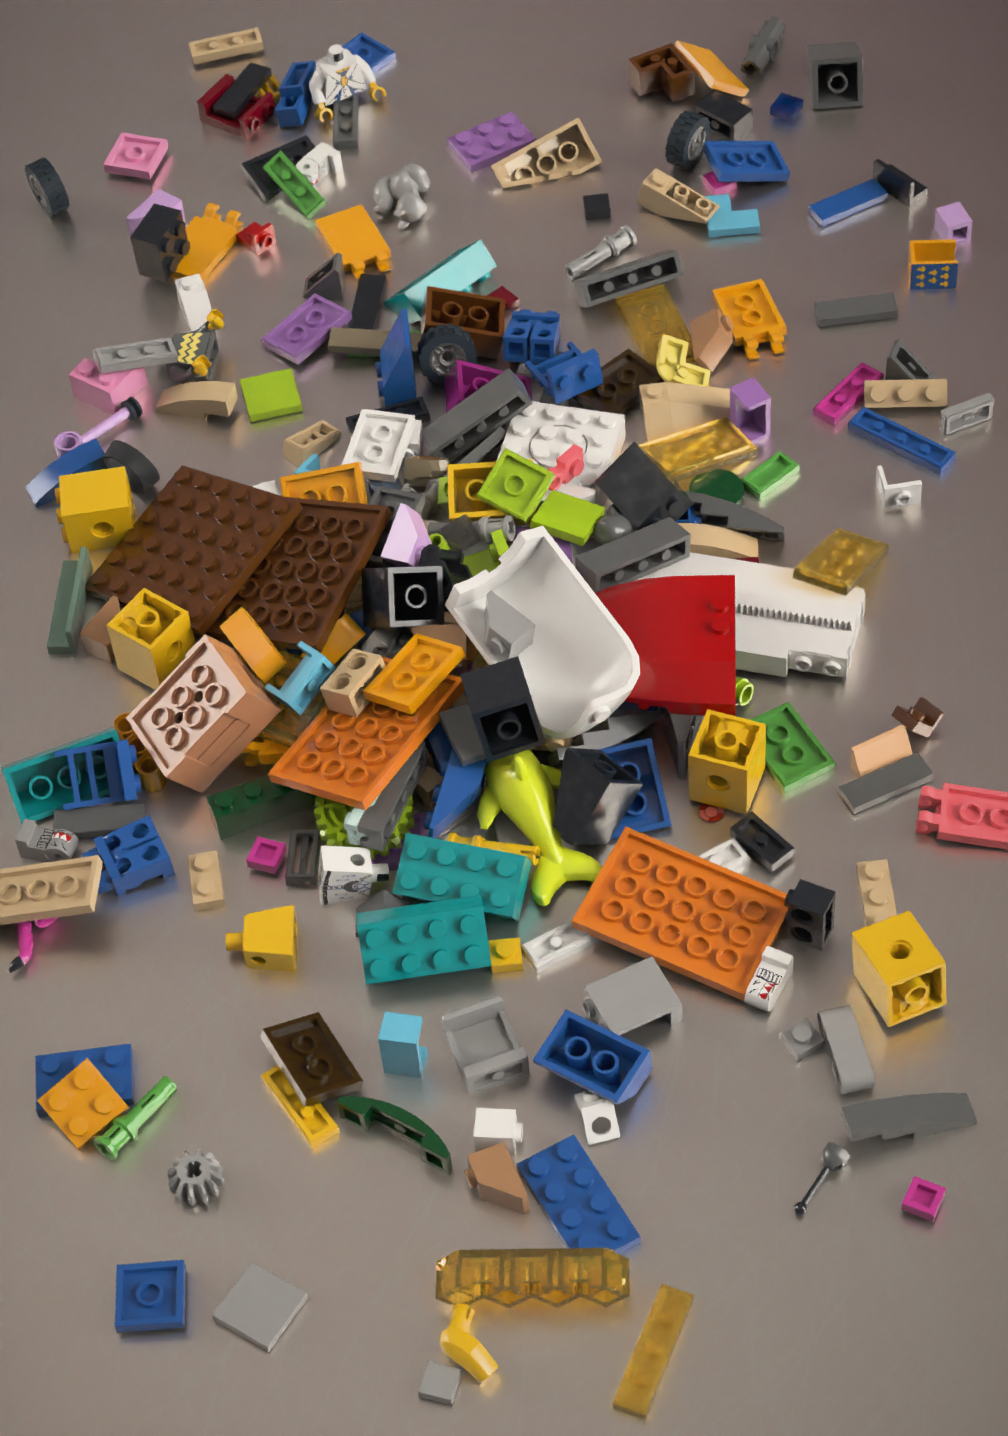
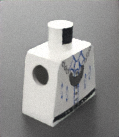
M321 846L317 880L320 905L369 898L372 882L389 881L388 863L372 864L370 850L367 848Z

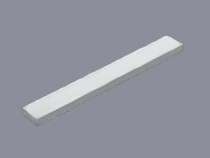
M735 838L698 855L700 858L734 872L751 864V858ZM571 919L522 944L521 950L538 973L601 940L572 928Z

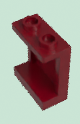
M225 74L197 101L200 121L247 140L275 113L273 94L267 92L262 98L254 96L235 119L214 113L213 105L235 81L233 76Z

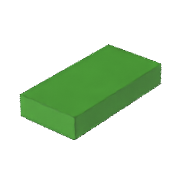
M779 451L744 476L741 481L745 490L761 500L799 472V464Z

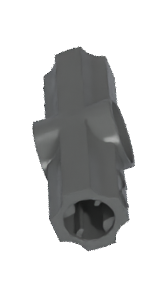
M771 17V19L766 20L758 35L754 34L751 37L748 53L741 63V71L747 78L755 79V77L760 76L768 61L775 59L778 43L785 33V24L781 22L780 18Z

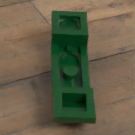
M345 1096L337 1100L341 1119L368 1132L373 1123H376L419 1145L423 1162L448 1175L453 1171L451 1155L444 1142L432 1128L415 1115L396 1105L372 1098Z

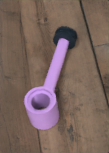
M133 397L127 398L121 402V410L82 436L73 431H65L58 434L54 440L57 459L76 447L97 439L128 418L133 421L141 416L143 410L139 402Z

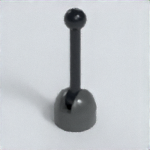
M828 1142L823 1149L821 1161L824 1168L802 1201L794 1205V1212L797 1215H804L807 1212V1204L828 1172L839 1171L847 1164L850 1155L840 1145Z

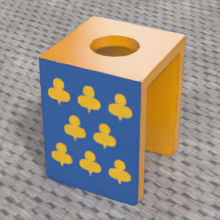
M955 239L910 240L908 259L910 290L956 288L958 261L955 260Z

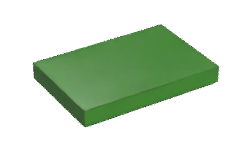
M789 702L750 719L766 724L765 769L783 793L835 769L836 762Z

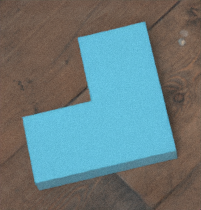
M729 194L704 196L720 205L716 213L707 222L709 237L760 233L757 209L732 211Z

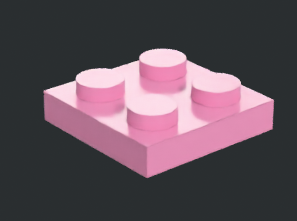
M121 132L103 164L104 170L108 173L151 179L168 149L167 140Z

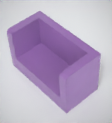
M754 377L730 387V427L747 446L769 437L771 397Z

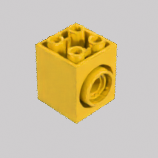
M125 466L59 476V487L55 488L57 504H61V507L56 508L58 524L64 525V527H61L64 543H69L71 553H79L81 547H87L88 551L116 547L124 535L134 528L133 525L136 522L135 507Z
M143 588L106 625L118 669L154 690L186 658V653L196 644L188 611L146 588Z
M707 709L688 754L689 799L747 814L765 770L766 724Z
M910 910L852 932L854 976L888 1027L947 1004L946 962Z

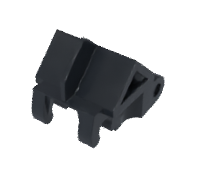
M429 544L424 548L418 566H442L444 612H449L445 603L453 586L473 578L468 565L463 564L464 554L460 549L445 550L440 549L437 545Z

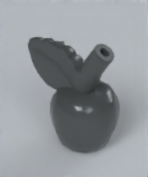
M612 504L607 509L606 516L600 519L594 527L593 536L595 541L602 546L636 530L632 529L630 521Z

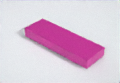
M861 362L813 408V415L835 427L864 399V381L883 380L884 374Z

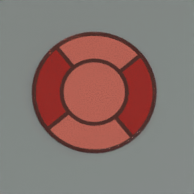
M703 803L698 809V814L706 822H717L723 818L725 810L724 808Z

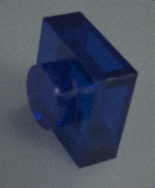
M781 93L771 105L770 115L793 122L803 109L804 100Z

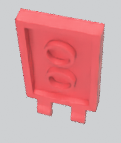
M943 783L942 790L930 786L921 787L918 808L925 810L935 808V814L924 810L919 811L918 820L916 821V833L928 834L937 831V839L1008 850V792Z

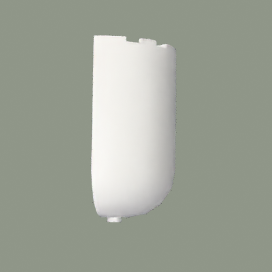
M544 526L522 531L518 534L510 548L499 558L501 564L490 573L485 569L473 578L454 585L445 606L488 665L504 661V659L493 654L489 647L486 646L484 612L487 593L493 591L535 624L533 643L517 656L519 657L543 734L558 740L571 738L605 721L625 701L640 676L639 655L630 638Z

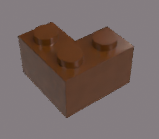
M672 43L628 59L629 83L640 96L660 88L665 91L673 102L695 94V70Z

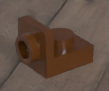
M920 697L915 706H911L909 709L897 705L891 716L912 732L928 738L943 717L944 712L927 699Z

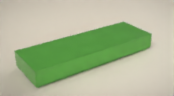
M281 150L263 167L309 220L328 203Z

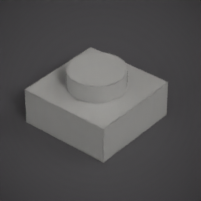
M807 1017L780 1032L779 1039L797 1062L823 1049L825 1046V1040Z

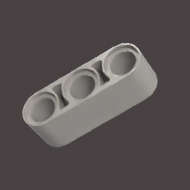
M846 1005L818 1011L817 1020L820 1033L825 1040V1048L840 1093L846 1094L874 1088L875 1082L872 1067L851 1006Z

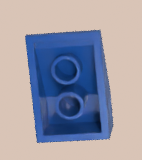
M401 309L380 350L381 362H376L377 378H382V381H377L379 397H384L385 406L417 398L407 309Z
M648 738L598 749L606 753L643 784L615 830L612 840L619 838L625 827L641 833L672 827L652 739Z

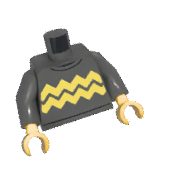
M213 309L208 313L207 322L199 329L189 333H176L172 336L171 340L178 354V362L166 364L168 376L181 384L211 380L219 353L215 328L220 330L224 326L222 321L224 315L218 309Z

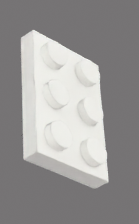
M362 409L342 465L361 462L364 479L395 483L416 424L415 415Z

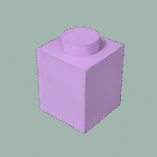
M956 202L935 208L934 228L942 240L955 239L957 245L971 240L972 219L961 203Z

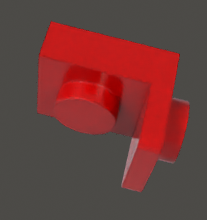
M253 222L236 234L237 242L257 256L276 243L274 227L269 222L264 226Z

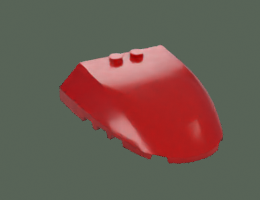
M735 575L646 578L611 586L595 592L603 605L630 638L639 655L640 676L631 693L625 699L626 702L637 703L639 708L647 710L649 705L667 707L669 713L705 716L707 709L736 716Z

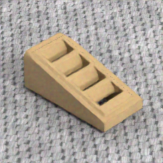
M321 420L284 439L283 456L300 467L313 453L319 455L341 436V431Z

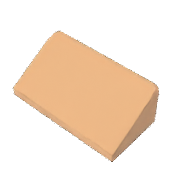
M899 725L851 748L850 767L859 778L912 755L906 727Z

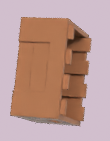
M206 634L186 653V658L148 698L145 697L126 717L164 776L200 793H203L282 710L236 649Z

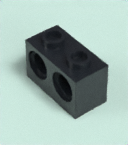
M800 879L795 890L790 889L784 902V906L788 908L784 918V924L787 925V938L822 951L834 928L836 892Z

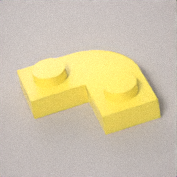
M663 334L656 361L657 371L665 382L708 386L711 370L685 362L689 342Z

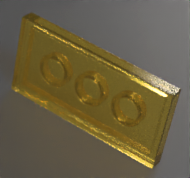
M665 284L615 298V304L641 357L657 369V355L663 334L689 342L685 362L695 361L692 337Z
M727 417L639 445L667 469L677 482L754 457L758 449Z
M837 528L794 569L792 578L847 596L888 554L889 545Z

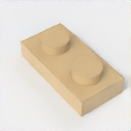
M218 851L187 855L195 911L224 907L225 899Z

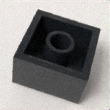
M155 203L130 236L139 275L167 282L171 274L177 270L178 264L190 250L186 224L181 210Z

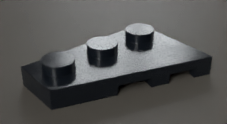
M305 135L241 163L242 171L264 202L267 203L282 189L263 167L280 150L296 166L315 146L309 137Z

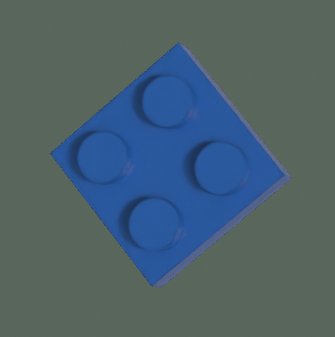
M184 1260L117 1265L115 1329L117 1333L185 1327L186 1265Z

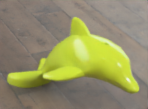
M526 750L487 762L485 769L487 787L480 798L477 817L481 829H488L494 818L502 810L533 846H539L541 857L532 877L531 892L533 900L538 905L546 906L550 903L554 893L566 881L586 880L594 882L602 865L594 858L582 852L563 847L561 834L553 827L556 809L553 789H559L562 771L555 767L540 764L535 755L530 750Z

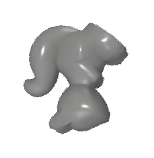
M407 164L402 171L395 175L385 176L378 180L373 190L374 200L378 204L374 207L375 213L380 216L386 215L392 209L394 199L398 203L393 215L400 218L398 224L400 230L405 229L410 222L421 219L426 213L427 205L420 198L418 192L427 191L431 184L427 172L419 165Z

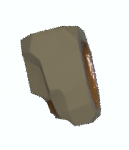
M430 456L406 457L403 472L404 484L426 486L431 479L441 478L447 473V465L450 464L448 459Z

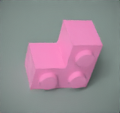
M86 358L68 374L74 397L110 414H115L121 410V402L129 397H134L148 383L144 367L100 374L97 364Z

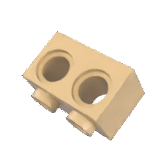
M352 649L320 688L328 709L358 717L370 702L366 700L363 690L385 668L382 656Z

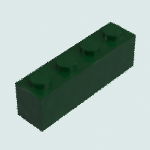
M265 775L207 796L206 799L211 819L220 839L223 840L315 806L316 795L273 783L269 775Z

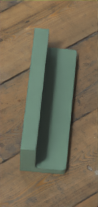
M81 547L78 560L63 561L47 642L49 654H77L80 639L79 633L82 628L88 595L85 587L92 573V564L87 547Z

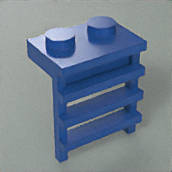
M571 341L567 343L568 351L535 366L530 361L525 362V367L530 371L531 377L538 380V385L545 388L546 394L553 397L554 403L558 404L603 383L599 354L594 348L582 353Z
M128 740L54 751L55 757L67 755L74 799L73 803L63 804V810L138 799L137 793L142 792L139 774L134 775L132 763L137 762L135 746L129 745ZM102 750L110 797L98 798L91 751ZM83 752L85 753L92 800L86 801L80 800L73 754Z

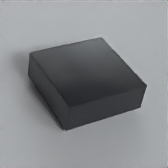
M608 193L583 196L585 219L611 217Z

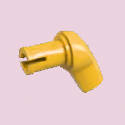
M458 1303L453 1306L448 1328L440 1334V1346L450 1359L462 1366L479 1382H482L499 1366L483 1345L468 1333L472 1317L474 1316L473 1308H470L468 1314H466L469 1305Z

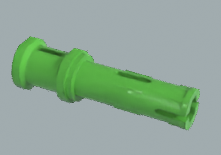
M163 1076L124 1116L116 1117L112 1121L113 1125L102 1136H96L93 1139L97 1150L109 1160H115L118 1157L117 1152L128 1141L132 1142L137 1138V1130L177 1091L176 1084L167 1076Z

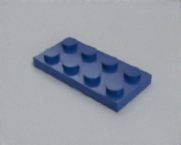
M574 1134L516 1164L518 1173L582 1274L641 1243V1236Z

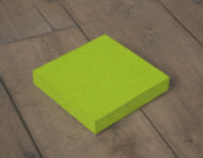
M291 368L239 379L250 423L303 411Z
M504 448L476 497L486 504L527 524L554 480L555 474Z
M552 489L531 519L530 528L544 526L551 536L583 546L594 531L597 522L604 516L605 507Z

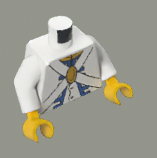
M341 45L330 46L328 49L329 55L317 60L316 71H314L309 82L313 103L317 105L314 117L319 122H324L322 118L324 112L327 120L333 119V112L325 108V106L367 90L366 85L370 87L368 94L371 99L377 101L375 91L378 89L382 96H386L384 88L376 85V78L368 63L358 55H352L348 49H343Z

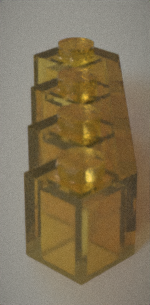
M609 1248L456 1250L436 1263L435 1299L452 1306L458 1303L471 1305L485 1298L510 1309L530 1298H535L559 1308L582 1297L601 1306L608 1307L629 1297V1258L619 1255Z

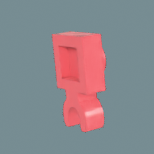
M573 444L556 459L557 465L554 468L548 469L555 474V478L548 488L549 490H557L562 483L567 484L574 477L581 474L584 469L583 448Z

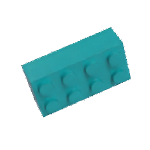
M406 833L393 894L403 899L422 903L481 895L484 915L519 922L532 861L523 855Z
M481 895L356 913L366 984L491 966Z

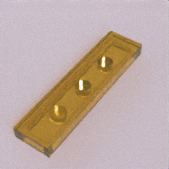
M661 1284L612 1403L613 1409L646 1420L694 1302V1294Z

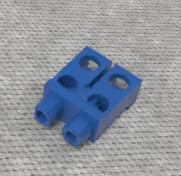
M526 309L513 311L512 318L503 335V361L527 362L529 348L531 363H542L555 357L556 347L560 340V314L556 311L541 313Z
M150 815L107 834L104 838L99 836L93 839L96 847L81 854L82 857L99 855L103 861L102 867H105V870L101 871L98 888L99 894L115 889L119 896L126 893L125 889L136 888L144 881L161 874L164 879L175 875L170 857Z

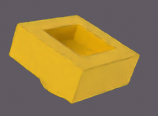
M520 937L489 940L492 974L523 970Z

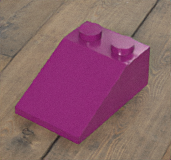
M456 359L444 379L446 412L504 371ZM515 374L523 382L532 401L531 378Z

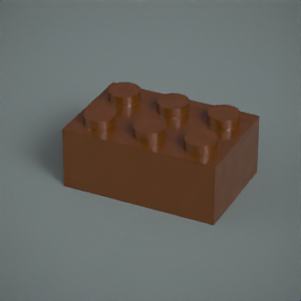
M427 286L421 308L420 340L421 336L427 333L431 327H437L439 324L447 325V323L453 326L458 325L469 333L470 338L472 337L477 352L476 356L498 359L504 335L505 299Z

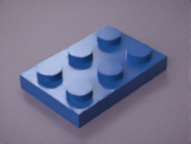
M774 141L704 142L702 150L719 182L788 181L790 171Z
M131 1044L35 1056L36 1112L38 1117L49 1115L37 1100L87 1058L128 1106L135 1105L133 1050Z

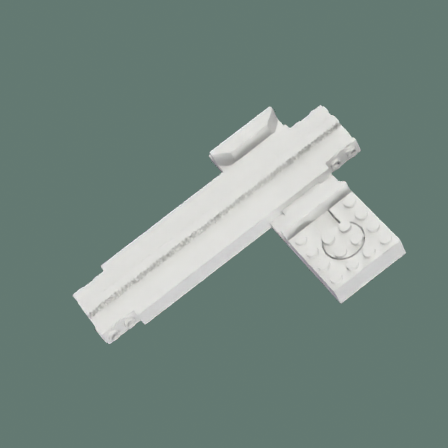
M532 401V405L511 419L498 458L504 448H507L526 459H533L535 464L548 470L551 467L554 468L557 465L556 459L575 444L583 448L584 469L579 476L574 477L567 484L562 483L556 491L604 506L607 496L595 481L621 454L626 438L625 415ZM548 489L546 491L545 495L543 496L542 500L537 506V511L541 507L545 499L548 497L551 490ZM422 519L427 530V533L429 523L438 522L435 520ZM518 525V526H515V527H516V528L530 527V525ZM589 536L583 546L570 542L574 567L576 568V556L600 546L593 536ZM479 538L445 540L451 549H460L464 557L489 549L488 545L493 544L492 539L490 542H483ZM506 541L508 548H510L512 541ZM691 552L688 558L637 579L668 576L735 575L736 669L786 677L789 668L802 672L807 671L828 676L847 677L859 627L863 624L866 596L864 588L832 585L823 581L809 580V571ZM444 612V625L458 624L451 613Z

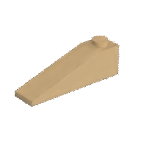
M579 117L491 165V168L501 187L508 188L579 175L598 165L602 160Z
M672 382L639 385L640 410L648 447L675 444L683 441V436L693 432L701 434L706 432V427L717 423L724 425L730 422V389Z

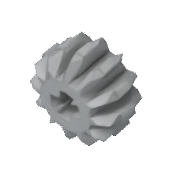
M198 1148L194 1155H190L185 1150L184 1158H174V1167L168 1169L169 1189L173 1194H176L177 1200L180 1203L188 1199L189 1204L194 1207L197 1200H202L207 1205V1196L218 1197V1187L223 1186L222 1165L219 1161L215 1160V1156L211 1152L203 1155L202 1150Z

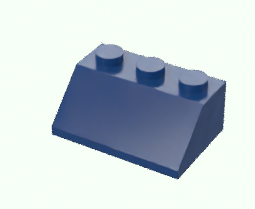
M567 1009L533 1058L534 1064L617 1105L636 1095L652 1070L651 1052L649 1049Z

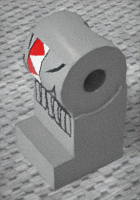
M24 819L15 842L21 858L53 862L72 859L79 839L68 830L37 826L34 820Z

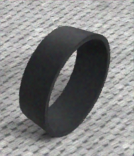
M119 440L112 441L102 457V463L106 469L125 466L130 489L133 492L144 494L160 480V475L151 461L140 451Z

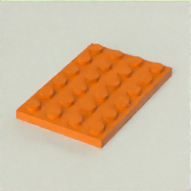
M382 657L385 666L392 660ZM448 674L412 715L370 701L359 716L354 717L331 711L326 704L268 772L271 782L366 811L440 721L439 713L449 710L463 693L464 686L461 677Z
M625 827L573 917L571 927L647 959L653 956L658 965L744 1001L747 988L762 961V954L766 946H773L784 925V918L788 910L784 906L787 893L629 827Z

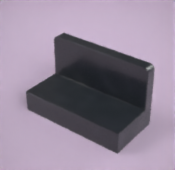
M880 159L873 162V178L890 196L910 208L927 196L928 188L892 164L887 165Z

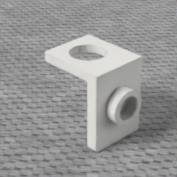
M877 466L876 486L884 509L921 503V480L888 485L882 466Z
M589 1090L574 1094L575 1101L582 1113L589 1145L620 1137L613 1102ZM606 1117L610 1120L608 1131L598 1134L592 1130V1123L596 1118Z

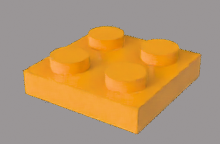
M88 1058L37 1100L79 1151L109 1127L116 1117L123 1115L130 1109Z

